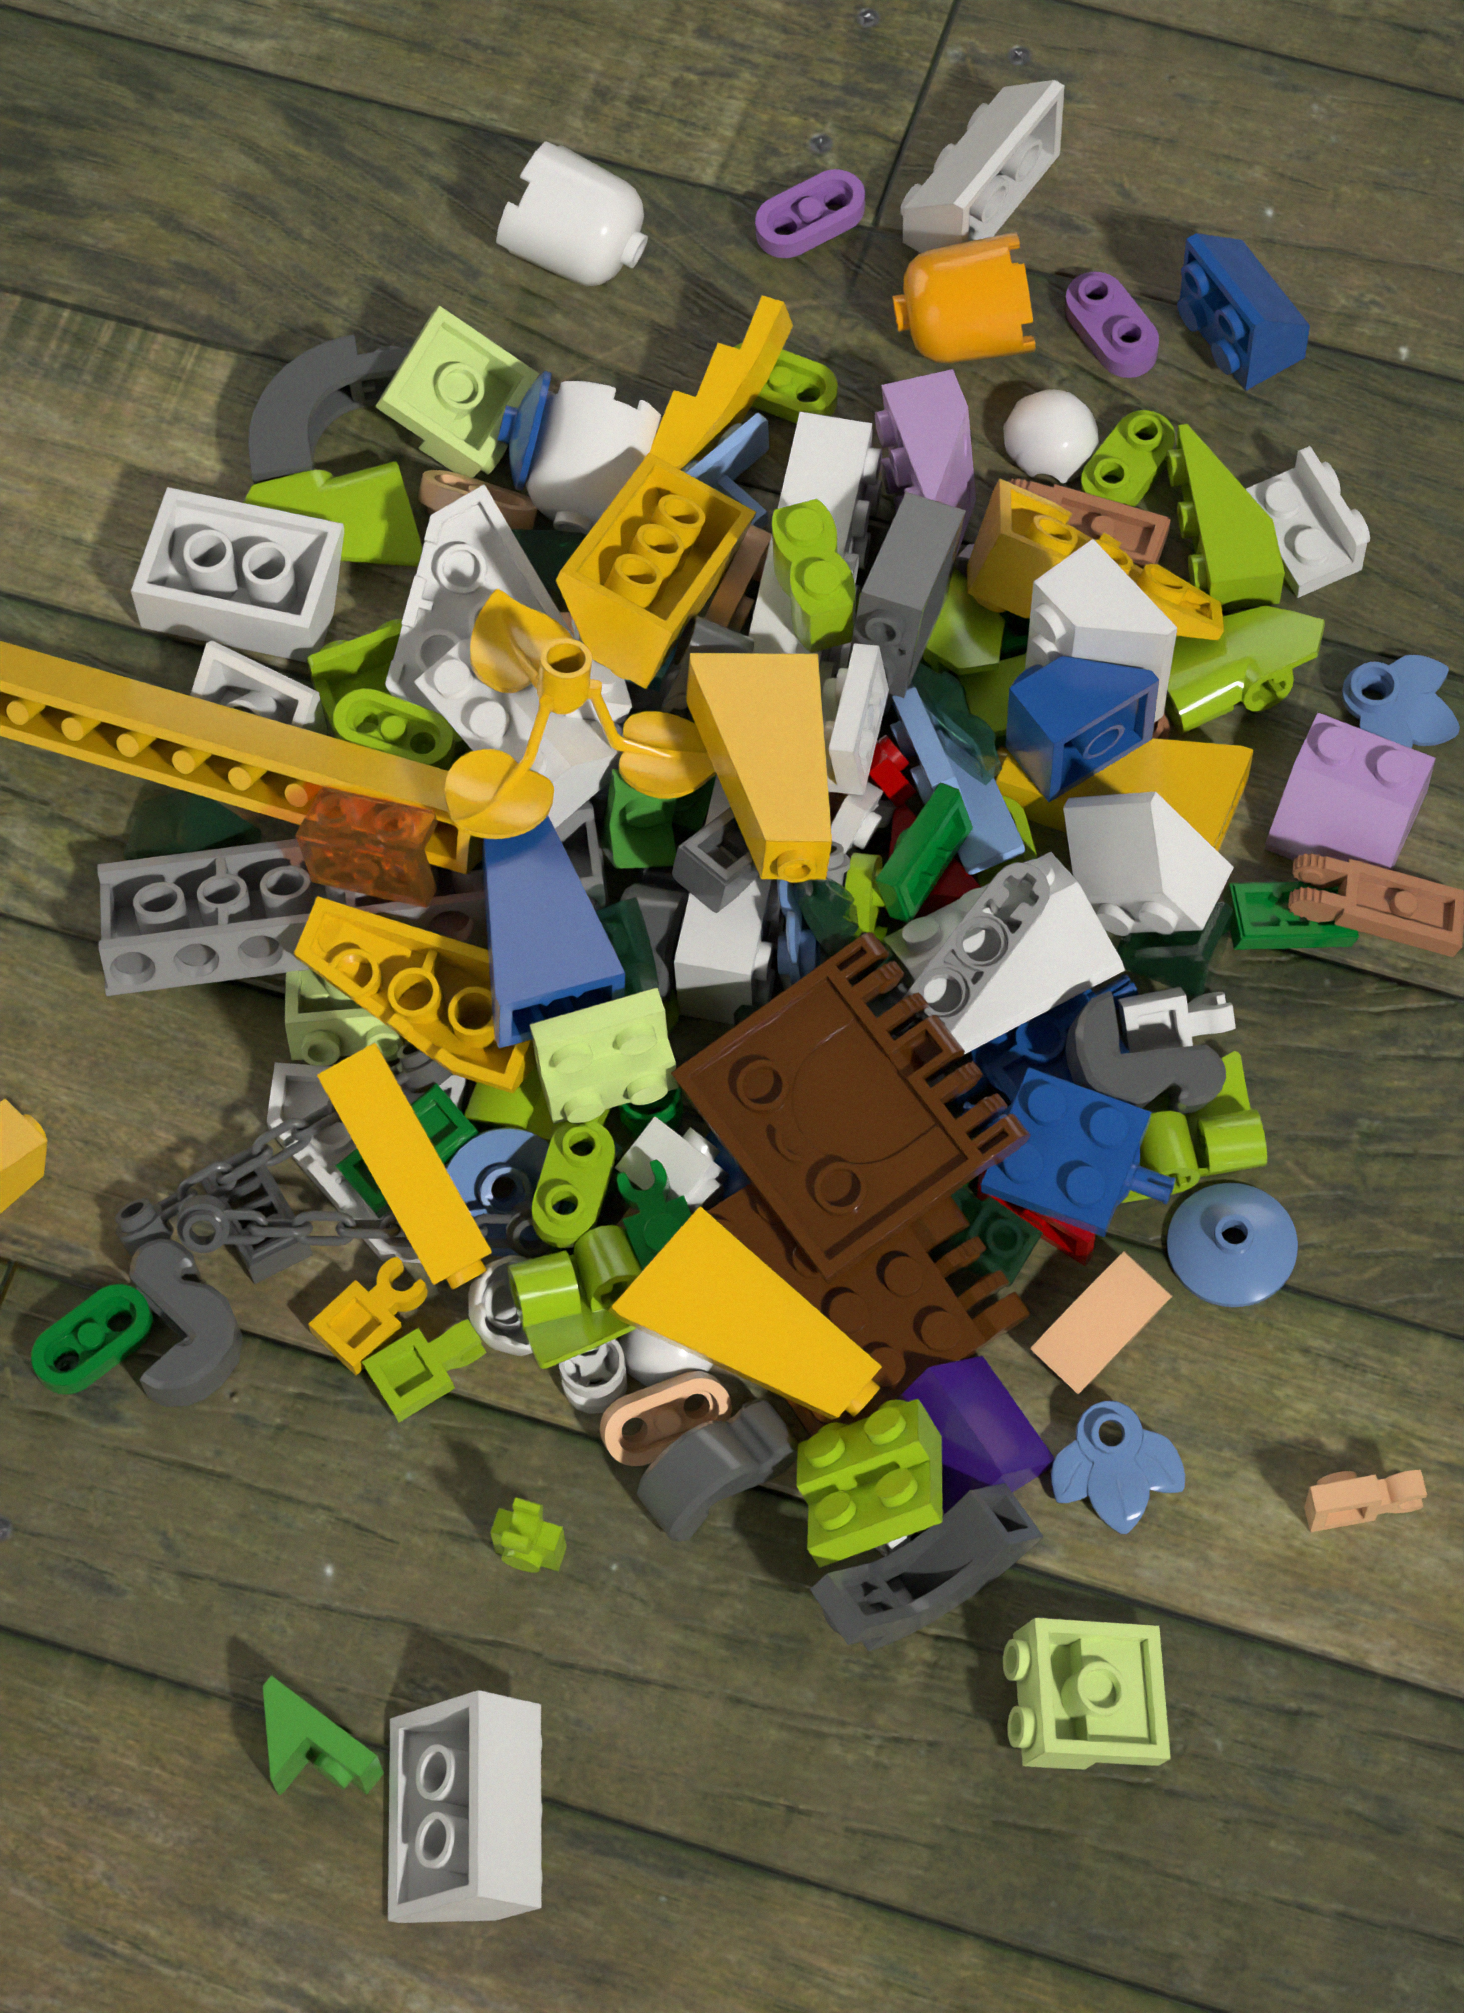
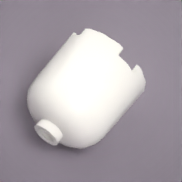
M547 141L544 142L534 153L520 175V178L530 182L519 206L510 202L506 204L498 227L497 244L507 248L509 253L587 287L601 285L612 279L623 265L633 268L640 259L648 240V236L640 233L644 212L642 201L636 189L623 179L562 145L556 146Z
M587 381L561 382L558 394L548 391L526 478V487L533 505L548 519L554 521L553 526L556 530L573 537H586L647 454L650 453L662 417L649 403L640 400L638 408L635 409L628 404L614 400L616 388Z

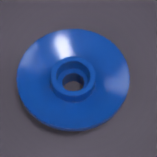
M544 371L534 381L518 408L505 406L497 441L509 443L511 476L514 487L517 490L523 491L552 372Z

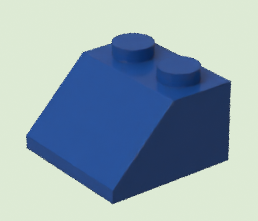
M1061 656L1044 667L1040 664L1031 666L1023 671L1009 688L1006 748L1050 803L1152 740L1159 679L1152 670Z

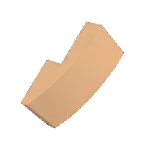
M1123 1251L1030 1349L1077 1394H1080L1173 1296L1128 1253Z

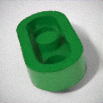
M124 1284L109 1285L94 1293L41 1333L31 1351L32 1366L41 1384L57 1394L68 1395L78 1393L139 1349L148 1340L153 1328V1316L146 1298L134 1287ZM126 1316L132 1319L130 1326L124 1331L115 1332L110 1329L112 1321L117 1317ZM66 1356H76L79 1358V1362L74 1369L66 1372L57 1369L58 1363L62 1358Z

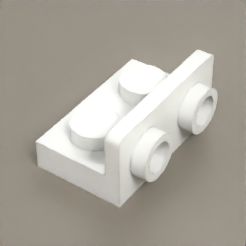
M1310 446L1298 451L1295 468L1246 489L1273 519L1285 572L1284 577L1297 598L1362 570L1366 546L1370 541L1367 524L1358 510L1353 509L1350 511L1340 495V484L1334 469L1328 462L1321 463Z
M854 644L848 669L840 668L837 678H828L824 682L821 701L828 792L864 795L889 692L879 646Z

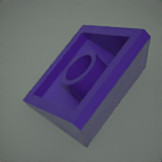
M984 1356L928 1367L896 1399L910 1402L918 1398L942 1436V1509L944 1515L970 1490L1006 1483L1009 1489L1014 1492L1053 1466L1054 1456Z

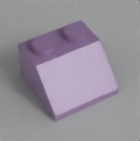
M1317 713L1293 765L1264 849L1291 860L1298 858V855H1304V853H1313L1346 862L1349 859L1393 870L1427 794L1436 758Z

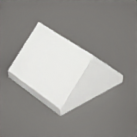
M214 641L206 643L190 696L327 736L328 730L319 692Z

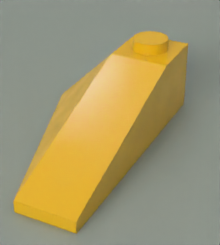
M999 478L994 487L967 564V593L972 595L980 605L998 613L1009 611L1020 617L1030 619L1034 581L1091 541L1092 538L1067 524L1073 513L1048 499ZM1103 533L1099 540L1094 539L1177 627L1176 636L1217 641L1220 639L1224 632L1220 601L1157 564H1147L1144 569L1133 563L1127 553L1119 548L1122 543L1106 533Z
M317 896L294 951L296 959L450 1073L509 1093L516 1091L536 1066L533 1041L529 1040L499 1048L495 1041L488 950Z

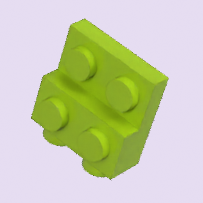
M918 1398L910 1402L903 1400L887 1401L870 1417L849 1425L837 1422L829 1423L823 1426L809 1440L798 1443L796 1486L808 1504L807 1549L819 1568L942 1523V1436Z

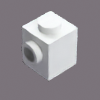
M657 1117L652 1119L615 1167L621 1173L625 1172L628 1178L641 1189L647 1190L653 1185L655 1180L650 1162L657 1159L664 1166L670 1181V1192L665 1201L668 1202L684 1195L691 1214L699 1207H702L707 1212L716 1206L724 1193L723 1183L730 1176L713 1162L721 1152L718 1148L692 1128H689L684 1136L681 1137Z

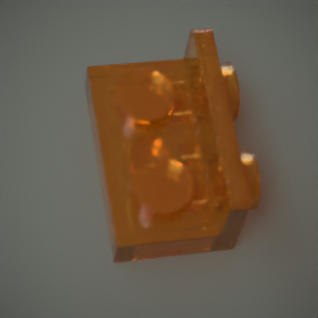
M323 787L319 790L296 833L298 844L313 883L423 908L428 907L437 890L425 852V847L438 824L434 811Z

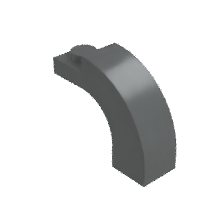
M349 335L317 345L288 363L265 388L253 412L248 443L254 484L315 470V449L325 429L334 420L347 412L376 405L411 347L386 346L371 353L358 354L355 335Z
M1006 1483L970 1490L942 1517V1523L930 1527L905 1546L881 1559L868 1564L827 1573L810 1591L823 1608L824 1617L829 1626L841 1635L848 1645L862 1642L868 1651H872L920 1630L974 1596L1016 1563L1044 1536Z

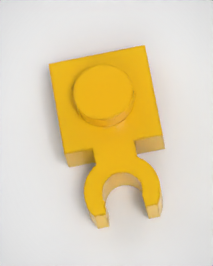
M398 1257L389 1259L381 1266L377 1274V1285L369 1292L355 1280L308 1324L311 1333L355 1376L365 1368L362 1363L364 1360L386 1348L403 1332L401 1322L394 1315L398 1311L407 1312L416 1309L427 1297V1286L422 1279L416 1281L410 1289L405 1291H398L392 1288L394 1280L405 1271L403 1262Z

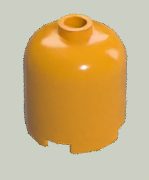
M1017 232L931 249L918 254L909 263L904 274V294L892 296L898 332L910 330L914 346L924 358L935 363H955L1035 352L1034 336L1023 337L1021 324L1033 323L1024 263L1018 264V262L1012 263L1009 251L1020 248Z

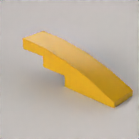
M761 296L740 349L717 343L696 397L673 390L651 446L650 453L681 470L691 461L698 460L700 462L717 447L719 440L730 427L742 422L766 384L793 327L783 301Z

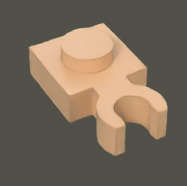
M1421 1470L1405 1471L1377 1480L1376 1474L1357 1478V1474L1353 1471H1342L1326 1475L1317 1481V1485L1310 1486L1304 1509L1310 1532L1375 1521L1378 1514L1388 1512L1406 1513L1422 1509V1498L1427 1497V1492Z

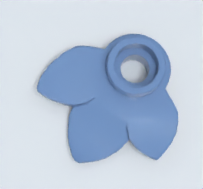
M1405 655L1390 665L1381 662H1368L1353 669L1344 681L1342 688L1343 703L1349 713L1360 720L1359 728L1411 749L1413 744L1418 746H1435L1455 738L1460 730L1452 710L1435 694L1442 686L1449 671L1446 665L1437 660L1422 655ZM1367 690H1374L1379 692L1383 699L1371 700L1364 697L1362 693Z
M777 879L779 903L786 918L787 935L778 937L779 974H790L792 986L820 966V936L818 929H806L805 881L794 883L792 889L790 882Z
M1102 1401L1084 1411L1076 1426V1440L1056 1455L1051 1470V1484L1057 1503H1070L1088 1496L1094 1510L1102 1521L1119 1534H1127L1144 1514L1150 1490L1161 1493L1182 1492L1185 1486V1472L1180 1456L1168 1438L1161 1434L1144 1430L1137 1414L1127 1405L1117 1401ZM1111 1421L1120 1427L1122 1438L1118 1445L1111 1447L1102 1443L1099 1438V1428L1102 1423Z

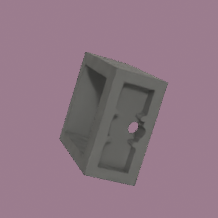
M906 492L861 591L847 663L848 669L854 644L879 646L889 688L888 693L902 698L907 693L947 600L966 510Z

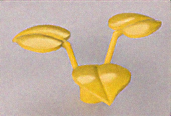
M496 589L481 609L472 631L470 642V663L478 679L485 685L502 693H515L532 683L537 689L539 707L524 756L519 763L503 751L482 749L471 751L461 756L449 769L445 779L444 798L451 824L456 826L458 830L479 838L505 839L524 834L543 822L553 805L554 786L547 777L530 771V768L535 762L549 714L551 712L562 715L573 713L587 699H590L610 746L617 751L623 752L619 760L621 777L638 792L659 799L678 798L694 792L716 775L696 724L687 719L658 711H645L633 714L626 719L623 726V737H621L616 730L601 695L602 682L590 679L592 654L588 647L582 642L573 639L564 626L548 615L520 604L500 589Z

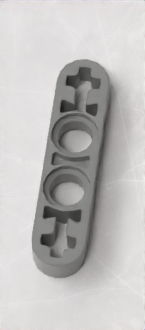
M1017 862L1005 866L994 877L903 997L905 998L919 992L925 999L924 989L926 985L937 978L949 979L958 986L961 993L959 1006L949 1012H938L928 1005L925 1012L920 1015L923 1020L932 1015H938L952 1033L1042 914L1049 900L1050 886L1041 870L1029 863ZM1025 880L1033 886L1029 897L1035 904L1030 906L1022 902L1017 906L1007 921L1008 924L1018 927L1015 933H1011L1000 918L985 913L982 910L986 905H989L997 915L1006 903L1010 893L1003 885L1008 882L1011 885L1017 886ZM974 928H986L992 931L999 942L998 954L993 959L985 962L970 958L963 947L964 935ZM911 1022L907 1027L894 1035L901 1037L908 1032L914 1022Z

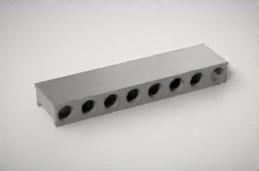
M590 800L585 802L556 827L555 830L604 930L609 931L612 930V921L601 841L597 840L593 803ZM328 834L97 864L101 907L99 953L104 970L106 996L273 975L291 971L311 970L295 958L294 951L317 896L477 947L488 946L482 860L466 875Z

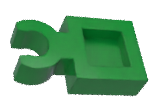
M657 1159L650 1162L655 1180L653 1185L647 1190H635L625 1172L617 1176L618 1187L624 1201L631 1208L640 1211V1213L622 1220L642 1271L692 1216L684 1195L668 1202L665 1201L670 1192V1181L664 1166Z

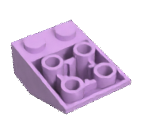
M951 369L882 385L884 410L875 412V423L882 448L888 447L889 457L882 459L880 468L887 495L897 493L898 496L894 497L896 513L906 492L966 510L957 550L958 554L976 502L968 405L955 373Z

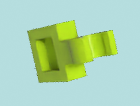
M466 1319L457 1323L430 1343L427 1342L418 1327L362 1363L398 1422H401L455 1389L447 1371L462 1368L475 1362L486 1354V1350L482 1346V1341L472 1324Z
M515 1497L513 1502L514 1512L499 1508L490 1534L495 1553L502 1555L501 1560L507 1565L525 1572L537 1573L540 1567L559 1571L567 1548L564 1530L562 1526L543 1521V1505Z

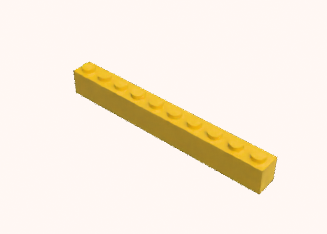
M0 641V736L466 875L482 860L483 838L461 832L456 826L451 824L444 798L447 770Z

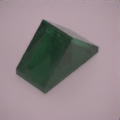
M181 790L143 801L123 856L128 861L259 844L262 832L215 800Z
M1216 902L1203 930L1173 931L1171 934L1140 932L1129 933L1123 936L1116 951L1122 960L1124 969L1171 988L1181 987L1184 993L1194 997L1206 994L1227 947L1233 908L1226 902Z

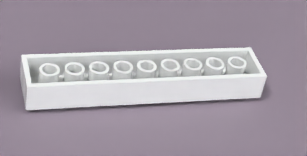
M800 412L778 509L816 498L820 500L834 519L837 529L838 554L848 564L856 583L858 568L865 569L871 539V533L867 532L869 517L877 516L880 504L882 481L878 480L882 461V449L872 448V423ZM771 535L749 637L754 639L753 653L818 654L822 694L825 680L834 678L835 674H838L841 645L810 653L798 640L791 621L790 597L779 585L774 572L773 541ZM855 585L856 601L859 596V585ZM716 776L705 826L730 807L718 776ZM723 846L719 848L733 861L736 862L738 860ZM758 876L736 899L718 913L711 911L694 895L689 894L674 959L679 1015L738 1025L755 1013L758 1006H764L771 1001L775 981V970L771 969L774 949L777 950L778 937L781 936L786 928V918L779 903L777 879H761ZM790 882V885L793 889L794 883Z

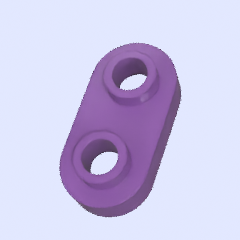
M838 169L827 170L767 200L760 206L755 218L756 239L759 246L771 256L792 258L853 228L860 222L865 211V190L862 182L850 172ZM833 204L843 206V208L837 211L830 210L827 207ZM782 230H789L793 232L789 235L777 234Z
M1088 272L1076 277L1067 288L1065 314L1071 326L1110 373L1119 377L1132 378L1148 372L1157 360L1159 335L1152 322L1122 284L1113 276L1103 272ZM1100 295L1105 298L1101 300H1092L1089 299L1087 296ZM1124 336H1133L1137 338L1138 341L1134 343H1126L1122 341L1120 338Z

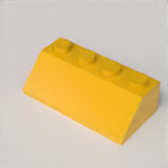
M648 453L560 570L556 579L581 639L592 654V660L609 668L616 676L630 680L646 689L679 642L692 616H697L726 574L757 512Z

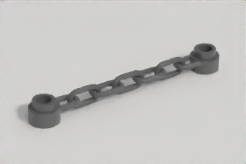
M407 1042L399 1049L397 1056L400 1062L391 1067L399 1084L406 1083L412 1093L426 1092L436 1083L441 1085L452 1075V1073L410 1042ZM328 1100L326 1106L303 1119L292 1118L260 1135L253 1143L252 1149L227 1163L215 1162L189 1176L180 1183L176 1193L157 1204H151L149 1199L141 1198L124 1206L115 1216V1221L118 1224L116 1235L128 1254L133 1257L137 1249L146 1242L157 1239H170L174 1232V1227L169 1219L179 1214L182 1205L188 1199L198 1195L194 1188H190L193 1185L216 1173V1181L223 1185L206 1195L219 1199L229 1193L241 1177L262 1165L274 1166L306 1148L315 1134L336 1122L343 1123L331 1100ZM292 1129L291 1137L298 1142L273 1155V1148L266 1143Z
M197 1195L188 1199L182 1205L177 1220V1234L180 1241L185 1247L198 1253L215 1251L223 1244H258L265 1237H293L301 1244L309 1246H341L348 1244L353 1238L383 1239L390 1246L412 1247L407 1237H395L399 1235L401 1228L399 1224L395 1223L398 1221L394 1213L387 1215L383 1220H354L349 1214L339 1211H307L297 1215L295 1219L266 1218L258 1211L228 1210L227 1206L214 1196ZM526 1200L516 1204L508 1214H480L474 1217L484 1237L488 1233V1228L484 1224L506 1225V1239L485 1238L490 1248H510L515 1253L527 1258L540 1257L552 1250L553 1246L541 1239L528 1241L520 1235L525 1227L533 1226V1200ZM253 1220L247 1226L248 1231L253 1235L229 1234L230 1221ZM197 1221H208L214 1226L215 1231L208 1236H200L193 1232L191 1226ZM308 1221H340L335 1227L337 1234L340 1236H308L313 1231V1226Z

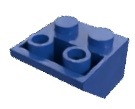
M1198 233L1187 238L1184 263L1181 268L1180 298L1177 302V307L1185 325L1193 332L1199 331L1209 343L1212 356L1220 370L1226 375L1233 374L1246 391L1304 359L1310 329L1309 323L1244 241Z

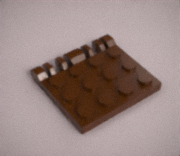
M868 932L854 940L671 1072L675 1083L827 1284H830L984 1170L1002 1162L1022 1147L1031 1136L1016 1115L1009 1114L971 1141L970 1136L977 1134L987 1127L988 1124L1004 1113L1003 1111L1007 1109L1008 1105L998 1093L982 1099L958 1119H954L944 1105L953 1102L962 1094L971 1090L983 1073L973 1061L971 1063L968 1062L930 1088L927 1082L934 1080L957 1063L964 1055L965 1050L938 1015H932L924 1019L894 1041L891 1035L900 1032L911 1022H914L915 1019L925 1012L929 1004L918 992L903 998L878 1018L875 1017L866 1004L874 1002L884 993L892 990L903 977L904 972L895 961H890L879 967L887 959L889 952L873 932Z
M752 1183L707 1211L717 1222L882 1366L871 1379L880 1389L855 1417L844 1410L838 1418L831 1420L784 1398L810 1438L829 1423L837 1422L849 1425L870 1417L885 1402L896 1400L928 1367L967 1359L1020 1324L1030 1315V1312L1016 1292L997 1301L973 1320L968 1315L969 1311L1008 1285L1009 1281L1001 1270L983 1276L975 1282L974 1286L958 1298L945 1281L946 1277L960 1268L972 1264L985 1251L986 1247L978 1236L967 1240L959 1247L953 1249L935 1264L929 1257V1253L960 1234L970 1225L951 1195L830 1284L826 1283Z

